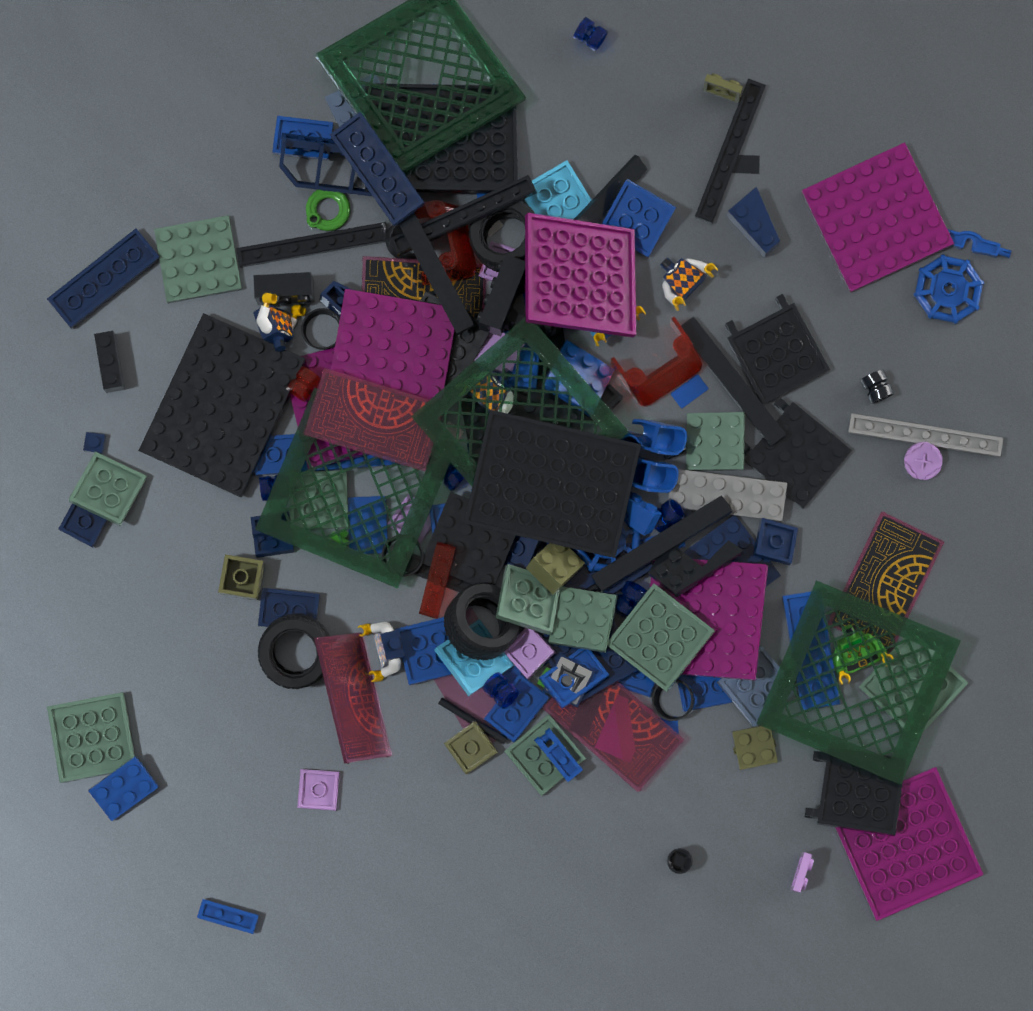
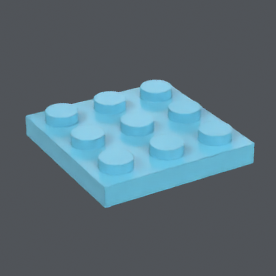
M567 160L532 180L537 193L524 199L535 214L572 220L591 201L590 196Z
M480 619L469 626L474 633L481 637L493 638ZM449 640L434 649L468 697L514 666L505 653L491 660L469 658L457 651Z

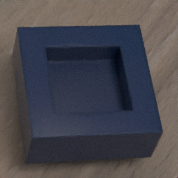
M86 432L83 451L103 454L106 435Z

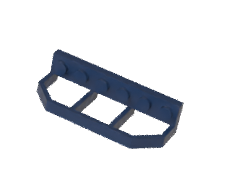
M282 133L279 167L295 187L372 196L365 189L353 187L355 170L352 166L348 187L319 183L323 153L333 154V152L343 155L333 139ZM285 148H303V150L308 152L319 150L315 183L298 181L283 163Z

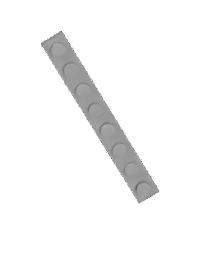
M853 413L850 416L848 429L850 434L912 444L929 442L937 448L999 458L1001 457L1003 443L1002 437Z

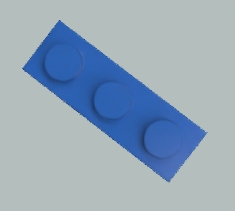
M202 899L197 918L254 934L259 915Z

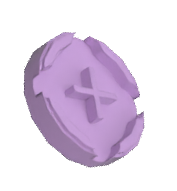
M918 442L911 445L906 451L904 466L913 478L928 480L940 472L942 455L934 444Z

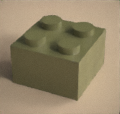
M549 543L531 560L526 569L554 595L585 563L569 547Z
M225 554L218 593L220 595L258 601L265 567L264 561Z

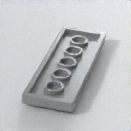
M678 469L677 484L669 493L668 507L698 510L722 495L732 509L730 515L782 521L787 483Z

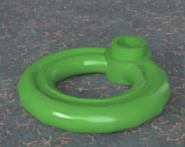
M324 190L313 192L306 204L308 226L323 231H333L342 227L348 220L351 211L350 202L346 195L340 192ZM325 198L334 199L339 205V213L332 220L322 219L317 213L318 203ZM316 217L317 221L311 222V218Z

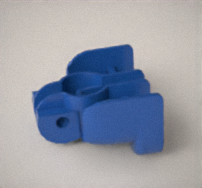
M643 419L632 420V424L643 426V435L628 430L614 429L612 436L615 439L641 444L642 449L663 455H679L687 442V432L684 428ZM639 456L632 487L648 492H671L678 481V469L675 465Z

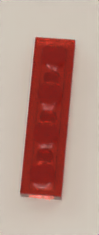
M437 542L419 614L438 619L456 547Z

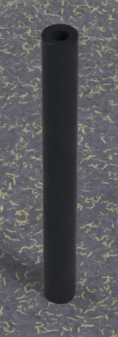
M440 699L439 705L470 724L476 720L484 733L505 744L508 739L506 736L446 699Z

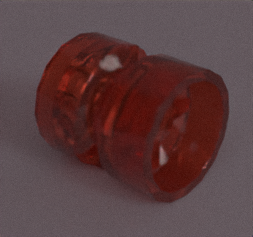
M302 366L296 374L297 379H292L286 388L295 397L303 402H307L312 395L311 389H316L322 379L307 367Z

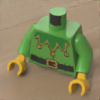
M852 625L842 628L844 638L837 641V647L834 650L832 660L837 674L840 675L838 679L839 685H843L841 678H846L849 684L851 680L849 674L880 661V657H882L883 664L888 667L885 662L886 658H891L894 663L893 656L887 654L886 648L879 639L870 633L865 634L862 630L855 632Z

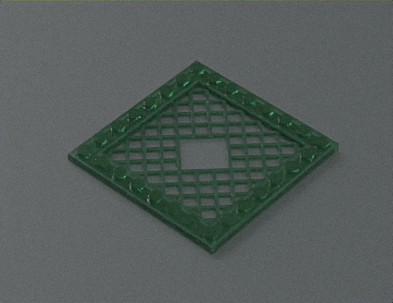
M407 0L316 53L317 60L356 114L361 112L403 172L408 171L526 100L523 92L456 0ZM429 12L440 14L438 22L428 20ZM426 14L425 19L419 18L422 15ZM442 17L447 22V24L441 23ZM414 21L424 23L422 31L412 29ZM410 23L409 28L404 27L405 25ZM427 24L437 26L435 34L425 32ZM439 28H449V36L439 35ZM398 30L408 32L407 40L396 38ZM452 31H453L454 34L457 36V38L451 37V36H452ZM393 32H395V33H394V37H389V36H388V35L392 34ZM411 33L421 35L420 43L409 41ZM424 36L434 38L433 46L423 44ZM437 38L448 40L446 48L436 46ZM382 39L393 41L391 49L381 47ZM379 41L378 47L372 46L374 43ZM450 41L461 43L459 51L449 49ZM395 42L406 44L404 52L394 50ZM408 45L419 47L417 55L407 53ZM463 46L468 51V53L462 52ZM421 48L431 49V57L421 56ZM366 49L376 50V57H365ZM363 50L362 56L356 55ZM380 51L390 53L388 61L378 59ZM434 51L445 52L444 60L433 58ZM393 54L403 56L402 64L391 62ZM447 54L458 55L457 63L446 61ZM406 57L442 64L436 96L399 89ZM460 57H470V66L459 64ZM351 58L361 60L359 68L349 66ZM364 61L374 62L373 71L362 68ZM473 61L476 62V64L478 65V67L472 66V65H473ZM377 63L387 65L386 73L376 71ZM445 65L456 67L454 75L444 73ZM390 66L400 68L399 76L389 74ZM458 68L468 69V76H457ZM350 70L358 72L357 79ZM471 70L482 72L481 79L470 78ZM361 72L372 74L370 82L360 81ZM374 75L385 77L383 85L373 83ZM484 75L489 80V82L483 81ZM387 78L398 80L397 87L386 86ZM442 78L453 79L452 87L441 85ZM455 81H466L465 90L455 88ZM469 82L479 84L478 92L467 90ZM361 85L369 86L368 93L364 91ZM482 85L492 87L491 95L480 93ZM372 87L382 89L381 97L370 95ZM440 89L450 91L449 99L439 97ZM385 90L395 92L394 100L383 98ZM453 91L464 93L463 100H452ZM398 93L408 94L407 103L396 101ZM466 94L477 96L476 103L465 102ZM411 95L422 97L420 105L410 103ZM479 97L488 98L487 100L478 104ZM424 98L435 100L434 107L423 106ZM372 100L380 101L378 109ZM437 101L447 102V110L436 109ZM382 102L393 104L391 112L381 110ZM451 103L461 105L460 114L449 111ZM395 105L405 106V114L394 113ZM464 106L472 108L463 113ZM408 108L419 109L418 117L408 116ZM422 110L432 112L431 120L420 118ZM435 113L445 115L444 123L433 121ZM382 114L390 116L389 124L384 119ZM448 115L456 117L447 123ZM393 117L403 118L402 127L391 125ZM406 119L417 121L415 129L405 128ZM419 122L430 124L428 132L418 130ZM432 125L441 126L440 128L431 132ZM392 129L401 131L399 138ZM403 132L414 133L413 141L402 140ZM417 134L424 135L423 138L415 142Z
M526 317L411 416L471 487L477 467V462L472 457H479V454H472V443L482 444V441L473 440V429L484 430L485 432L489 415V403H499V412H502V404L541 406L540 421H553L555 425L556 421L567 422L568 428H570V422L580 423L581 431H583V423L594 424V434L597 433L598 425L601 429L598 435L619 440L629 433L627 428L536 324L527 323ZM524 343H527V345H528L530 348H525V347H521V346H522ZM517 350L516 361L506 360ZM520 350L531 351L530 362L519 361ZM535 353L542 362H533V354ZM502 363V373H491ZM505 363H516L515 374H505ZM519 364H530L529 375H518ZM533 365H543V376H532ZM546 366L555 377H546ZM491 375L501 376V387L490 386ZM488 376L487 386L477 385ZM504 376L515 377L514 388L504 387ZM518 377L529 378L528 389L517 388ZM532 378L542 379V390L531 389ZM545 379L556 380L555 391L545 390ZM559 381L568 392L558 391ZM476 388L487 389L486 400L475 399ZM473 389V399L462 398ZM490 389L501 390L500 401L489 400ZM503 390L514 391L513 402L503 401ZM517 391L528 392L527 403L516 402ZM531 392L541 393V404L530 403ZM544 393L555 394L554 405L544 404ZM558 394L569 395L568 406L557 405ZM572 396L580 406H571ZM461 401L472 402V412H461ZM458 402V412L447 411ZM475 402L486 403L485 413H474ZM543 407H554V417L543 418ZM557 408H568L567 419L556 418ZM571 409H581V420L570 419ZM584 410L593 421L584 420ZM444 414V420L442 423L438 418ZM447 414H458L457 425H446ZM460 415H471V426H461ZM474 416H485L484 427L474 426ZM446 427L457 428L456 438ZM460 428L470 429V440L459 439ZM459 442L469 443V453Z
M314 388L255 530L398 589L457 446L433 436L427 453L428 456H431L429 463L426 458V465L417 469L414 464H411L414 470L403 474L400 466L404 461L398 462L395 459L396 463L386 467L382 459L384 455L378 454V456L368 459L364 449L359 448L350 452L347 444L338 442L333 445L328 438L330 446L320 450L316 440L323 437H316L315 434L308 433L321 392L320 389ZM314 442L317 452L309 454L311 446ZM344 444L347 454L337 457L334 447ZM332 449L335 459L325 462L321 453ZM362 451L366 461L355 465L352 455ZM319 454L323 464L312 467L309 458ZM349 456L353 466L343 470L339 460ZM380 459L383 468L373 472L369 462ZM307 460L310 469L301 472L304 463ZM337 462L340 471L330 475L326 465ZM367 464L381 498L346 513L332 478ZM398 466L401 475L391 479L387 469ZM324 467L327 477L317 480L314 470ZM427 468L421 481L418 471ZM385 471L388 481L378 485L375 474ZM312 472L315 482L305 485L302 475ZM415 473L419 483L408 486L405 477ZM299 478L303 487L293 490ZM402 478L406 488L396 492L392 482ZM329 479L333 489L323 493L319 483ZM390 483L394 493L383 497L380 487ZM317 485L320 494L310 498L306 488ZM419 486L415 498H413L410 489ZM304 490L307 500L297 503L294 493ZM408 491L411 501L401 504L398 494ZM334 492L338 502L328 505L324 496ZM292 496L295 505L286 508L288 501ZM395 496L399 506L388 509L385 500ZM322 497L326 507L315 510L312 501ZM382 501L386 511L376 515L372 505ZM309 502L313 512L303 516L299 506ZM339 504L343 514L333 518L329 508ZM412 504L406 517L403 507ZM370 506L374 516L363 520L360 510ZM297 508L300 517L290 521L286 511ZM327 509L330 520L320 523L317 513ZM401 509L404 518L394 522L390 512ZM358 512L361 521L351 525L347 515ZM283 513L285 514L287 522L281 520ZM388 514L391 524L381 527L378 517ZM314 515L318 525L308 528L304 519ZM345 517L348 527L338 530L335 520ZM375 519L379 529L368 532L365 523ZM302 520L305 529L293 525V523ZM332 522L336 532L326 536L322 526ZM404 522L399 534L395 525ZM362 524L366 534L356 538L352 528ZM393 526L397 536L386 540L383 530ZM319 527L323 536L310 531ZM350 529L353 540L343 543L340 533ZM381 532L384 541L374 545L370 535ZM337 535L341 544L327 538ZM368 537L371 547L361 550L358 540ZM397 539L395 546L391 552L388 543ZM355 542L358 551L349 548L346 545ZM385 544L389 554L379 558L375 548ZM373 549L376 558L364 553ZM390 557L387 563L381 561Z
M816 580L756 724L901 785L961 640ZM826 606L832 608V610L824 613ZM838 611L851 617L841 620ZM835 612L839 622L828 625L825 615ZM821 618H823L826 627L817 630ZM853 619L857 629L847 633L843 623ZM856 619L864 621L868 625L859 628ZM840 624L844 635L834 638L830 628ZM874 626L888 632L877 635ZM871 627L875 637L865 641L861 630ZM828 630L831 640L821 644L817 633ZM858 632L862 642L852 646L848 636ZM889 634L893 645L883 648L879 638ZM892 634L902 637L905 640L896 643ZM815 635L819 645L809 648ZM845 637L849 648L839 651L835 641ZM877 640L880 650L870 653L866 643ZM833 642L836 653L826 656L823 646ZM907 642L911 652L901 656L897 646ZM911 642L923 647L914 651ZM864 645L867 655L857 659L854 648ZM820 647L824 658L813 661L810 651ZM894 647L898 657L888 661L884 651ZM925 649L929 660L919 663L915 653ZM928 649L935 651L933 657H931ZM851 650L855 660L845 664L841 653ZM882 652L885 663L875 666L872 656ZM806 654H808L811 663L802 666ZM838 655L842 665L832 669L828 659ZM913 655L916 665L906 669L902 658ZM869 657L883 693L847 707L833 672ZM825 660L829 671L819 674L815 664ZM900 660L904 670L894 674L890 663ZM930 662L924 676L921 666ZM887 665L891 675L881 679L877 669ZM813 666L816 676L806 680L802 669ZM918 667L922 678L911 681L908 671ZM800 671L804 681L794 684ZM831 673L834 683L824 687L821 676ZM905 673L909 683L899 686L895 676ZM818 678L821 689L811 692L808 682ZM892 678L896 688L886 692L882 681ZM922 681L919 691L916 693L913 684ZM805 683L809 694L799 697L795 687ZM910 685L914 696L904 699L900 689ZM836 686L840 696L830 700L826 689ZM793 689L796 699L787 702L791 690ZM823 691L827 701L817 705L813 695ZM898 691L902 701L891 705L887 694ZM810 696L814 707L804 710L800 700ZM885 696L889 706L879 710L875 699ZM915 698L909 712L906 702ZM841 699L845 709L835 712L831 702ZM797 701L801 712L791 715L787 705ZM872 701L876 711L866 715L862 705ZM903 703L907 714L896 717L893 707ZM829 704L832 714L822 718L818 707ZM859 706L863 716L853 720L849 710ZM784 707L788 713V716L782 714ZM816 709L819 719L809 723L806 712ZM890 709L894 719L884 722L880 712ZM846 711L850 722L840 725L836 715ZM803 714L806 723L796 720L794 717ZM877 714L881 724L871 728L867 717ZM834 717L838 727L827 730L823 720ZM907 717L904 727L901 729L898 720ZM865 719L868 729L858 733L855 722ZM895 721L899 732L889 735L885 725ZM821 722L824 731L811 725ZM852 724L855 735L845 738L842 728ZM883 727L887 737L876 740L872 730ZM839 729L843 739L830 734V732ZM870 732L874 742L864 746L860 735ZM900 734L894 748L891 738ZM857 737L860 746L853 744L848 740ZM888 739L892 750L882 753L878 743ZM875 745L879 754L865 748ZM889 753H892V756H891L890 759L887 758V757H884L885 755H887V754H889Z

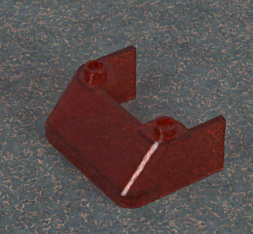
M434 200L425 202L414 213L417 219L426 217L433 219L459 206ZM466 225L447 234L451 251L439 256V260L451 281L472 277L477 271L474 251L469 242V228ZM424 271L420 272L422 286L431 285Z
M675 317L671 318L670 325L678 335L673 342V349L677 356L648 376L639 368H631L624 372L615 357L611 358V366L615 369V372L637 404L642 407L652 405L701 371L702 362L690 338Z

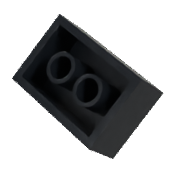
M311 272L253 275L254 298L258 305H264L262 295L265 293L276 294L277 301L275 304H280L282 307L291 306V303H299V305L305 306L310 305V302H315L314 279Z

